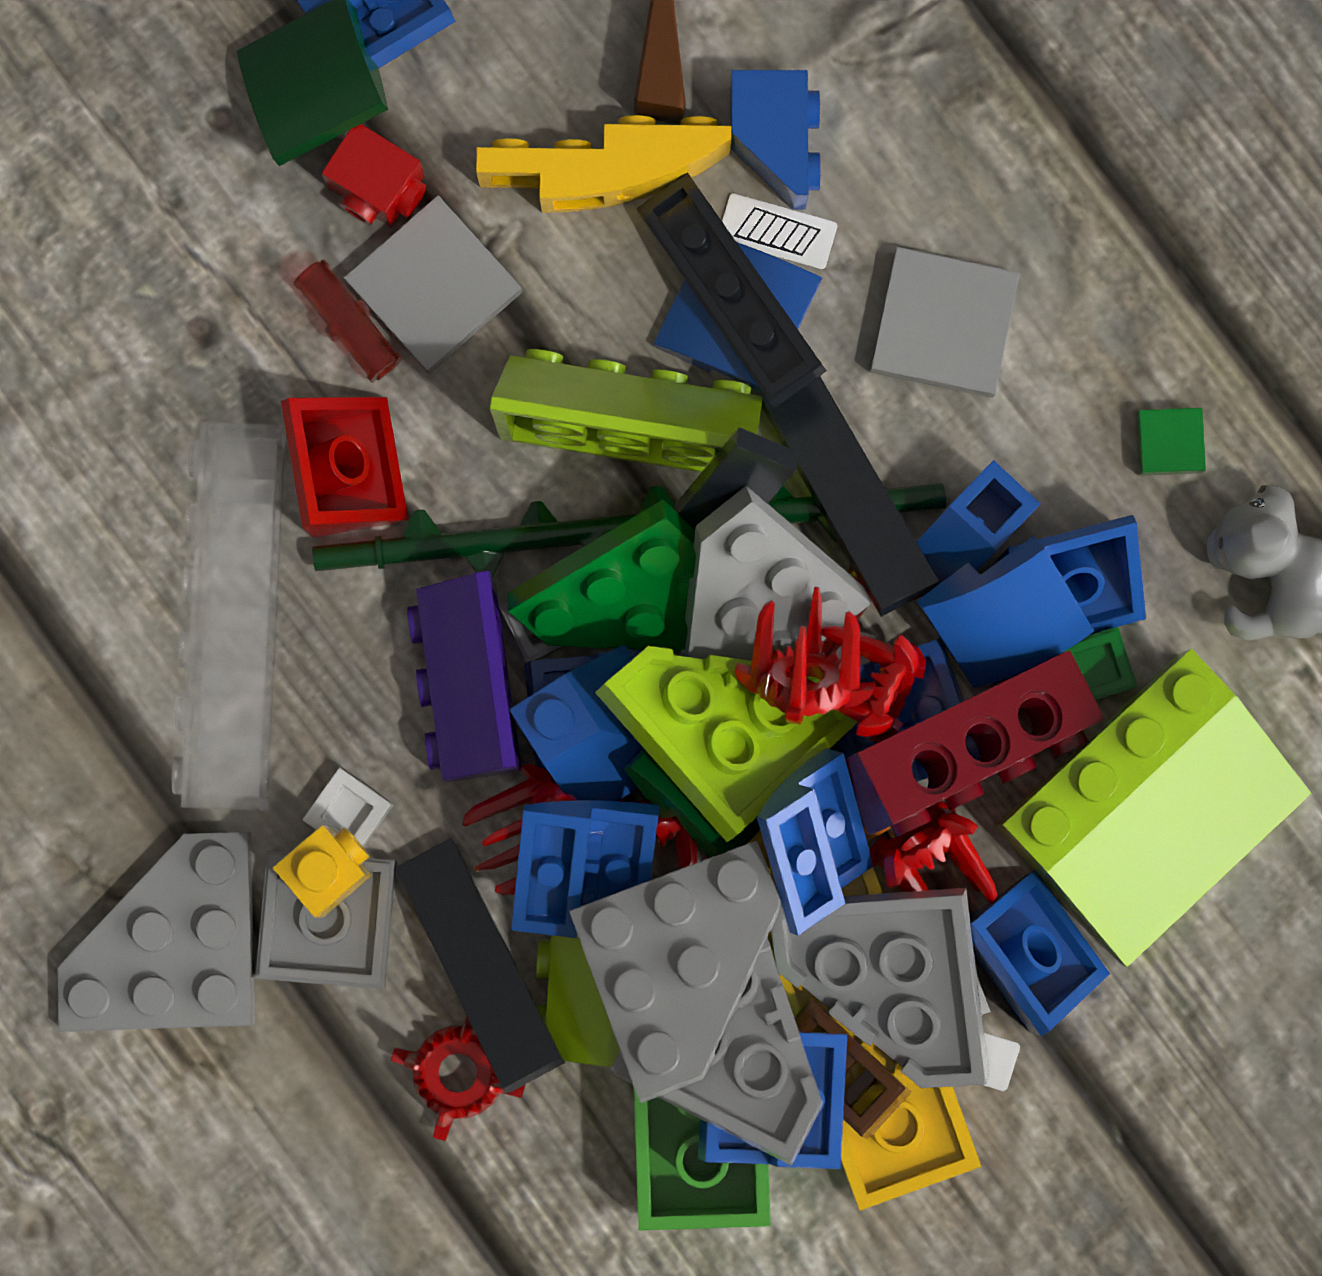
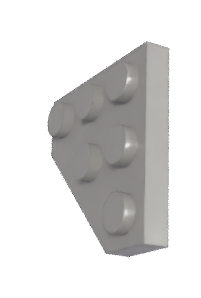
M745 486L696 525L693 545L696 561L694 578L689 580L685 622L688 629L686 646L684 650H681V656L706 659L709 655L751 661L757 617L763 605L770 600L775 602L772 656L777 649L783 653L786 646H790L794 652L800 627H806L807 633L810 603L814 587H819L821 592V627L826 625L842 627L846 612L850 611L856 616L867 608L871 601L864 586L749 487ZM821 635V641H824L826 637Z
M251 832L183 834L58 966L59 1032L255 1025Z
M757 841L569 911L640 1103L705 1078L715 1056L717 1045L730 1017L734 1014L754 970V964L769 931L771 932L782 908L781 900Z
M966 888L844 896V905L799 936L789 933L784 911L781 908L771 930L775 962L780 975L797 988L802 985L830 1008L828 1013L868 1046L872 1043L901 1065V1072L920 1088L987 1084L989 1070Z
M766 937L754 964V970L734 1014L730 1017L717 1045L715 1056L705 1078L658 1096V1098L792 1166L822 1107V1100L768 938ZM620 1050L610 1070L613 1075L633 1084Z

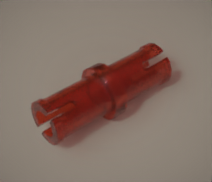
M322 259L320 262L317 261L306 268L295 279L293 285L297 290L301 291L327 324L324 332L330 340L342 343L367 375L366 378L370 383L382 379L400 364L403 357L393 349L371 321L369 316L372 311L363 300L356 302L330 269V265L325 259Z

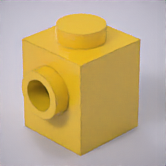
M326 825L319 827L273 867L274 871L314 918L325 917L372 876L371 872L363 864L370 855L346 827L337 833L331 826Z

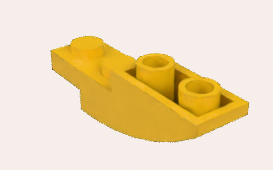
M632 115L619 118L618 124H604V149H592V143L576 139L557 141L554 143V148H529V142L524 140L497 139L492 141L491 147H477L476 173L480 188H540L539 198L542 213L577 212L611 207L654 195L687 172L693 178L715 165L730 154L731 126H718L717 119L704 116L683 118L680 125H655L654 118Z

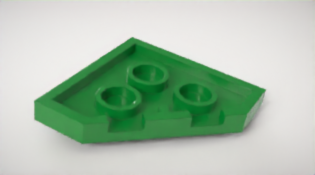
M661 500L507 592L508 612L548 646L616 649L625 645L627 649L644 650L648 646L673 649V651L684 650L688 629L685 622L689 580L694 578L696 554L693 548L695 530L664 500Z

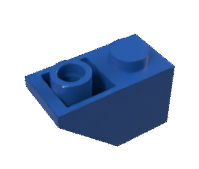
M732 70L730 83V149L793 210H805L809 190H820V152H808V129H819L820 125L819 90H808V70Z
M994 460L916 541L939 580L938 585L967 563L977 571L1040 505L1027 490Z

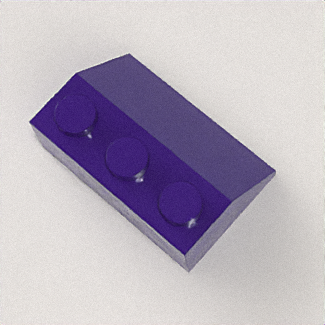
M489 571L477 572L417 588L418 605L407 606V616L412 644L423 643L427 668L416 669V681L421 707L432 706L435 731L425 733V746L430 771L441 769L442 780L447 783L521 772L522 765L516 723L509 710L513 707L497 589Z

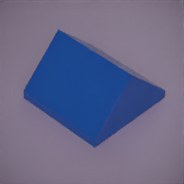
M1133 515L1037 540L1047 550L1092 626L1093 633L1146 619L1137 522ZM1020 545L1008 547L997 560L1000 561Z
M1036 870L1028 873L999 894L993 904L988 902L970 915L974 956L1031 1033L1039 1036L1048 1033L1110 975V972Z

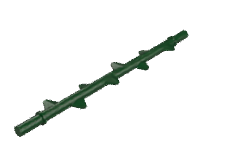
M943 483L886 489L899 513L946 508V494ZM783 485L767 503L790 524L818 521L831 538L838 542L812 496L794 498ZM652 486L646 495L639 513L661 500H664L671 507L675 504L662 486ZM534 501L530 503L519 526L441 533L425 509L414 510L401 538L382 539L380 535L375 536V540L313 546V564L315 572L378 565L379 569H385L386 564L465 557L476 573L489 571L493 578L505 552L582 545L584 547L638 514L558 522L542 501Z

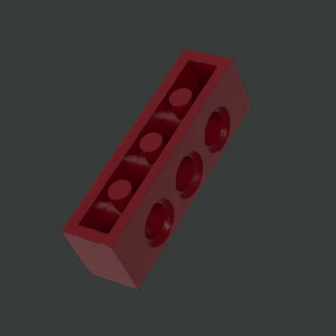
M1068 650L845 759L860 817L868 834L872 835L891 826L896 837L903 835L931 821L926 808L945 800L949 810H952L984 794L979 783L980 781L997 773L1001 783L1004 784L1037 767L1032 755L1049 748L1053 758H1056L1088 742L1083 730L1105 718L1071 651ZM1019 710L1023 711L1031 721V735L1024 731L1019 723ZM966 735L971 736L978 743L981 751L980 761L974 759L967 751L965 744ZM913 760L919 762L925 768L928 774L927 788L921 786L915 780L912 773Z

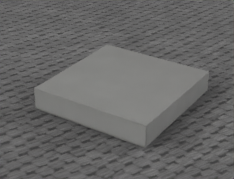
M439 195L344 277L346 283L428 374L435 370L523 292L522 287Z
M897 247L870 373L993 398L996 394L1020 272Z
M267 850L255 979L385 989L397 861L366 859L363 864L371 872L372 876L325 917L314 918L273 869L290 852Z

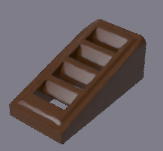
M650 0L634 95V113L639 116L654 118L656 121L680 124L681 119L684 118L686 102L674 0Z
M810 999L794 1017L798 1031L812 1032L819 1024L827 1033L846 1034L845 1075L858 1061L866 1068L844 1092L843 1120L861 1137L869 1139L910 1095L911 1090L813 999ZM879 1080L886 1088L862 1114L858 1113L853 1106Z

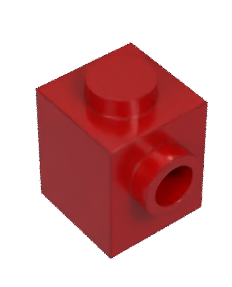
M362 124L349 130L321 173L328 189L343 197L339 205L350 215L367 225H372L376 218L392 228L400 214L409 217L413 213L426 191V185L422 183L425 174L420 160Z

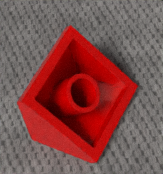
M387 397L286 398L281 400L302 528L312 538L409 520Z

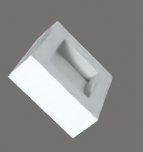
M339 767L302 820L316 830L322 825L331 826L338 833L346 827L364 847L391 810L393 804Z

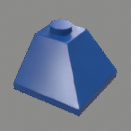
M625 645L564 674L509 709L540 760L563 793L574 794L577 801H619L638 789L623 768L642 750L643 746L595 693L633 659Z

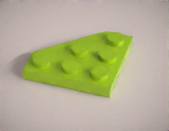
M648 646L595 693L726 842L738 835L759 815L772 793L794 771L824 749H830L858 723L854 719L833 709L826 714H815L810 717L803 715L801 725L787 723L785 713L769 706L764 699H761L758 694L749 691L737 679L735 674L737 663L750 666L751 661L709 655L706 659L673 655V649ZM807 676L808 680L816 683L820 681L815 677Z

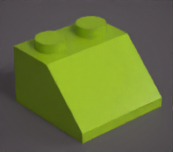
M578 934L577 938L551 935V940L539 939L537 978L549 980L547 1005H536L564 1061L612 1067L620 1052V1047Z

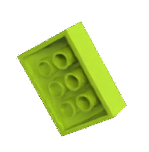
M527 349L525 358L509 356L492 395L490 405L500 440L701 473L739 427L758 434L763 396L751 395V386L736 381L714 380L713 387L708 388L687 384L688 376L674 371L651 370L650 378L625 374L626 366L617 362L591 359L588 361V367L585 368L562 364L563 356L555 352Z
M1191 648L1175 656L1088 738V742L1079 746L994 827L1125 967H1128L1296 809L1311 792L1238 697Z

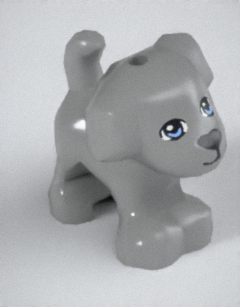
M1262 485L1248 501L1230 509L1220 520L1219 526L1211 530L1206 540V552L1214 568L1222 569L1248 579L1264 578L1267 576L1271 578L1272 590L1266 610L1251 616L1240 611L1232 604L1225 609L1224 625L1231 636L1248 641L1269 636H1282L1294 639L1310 638L1315 634L1322 636V539L1298 533L1294 501L1289 492L1275 485Z

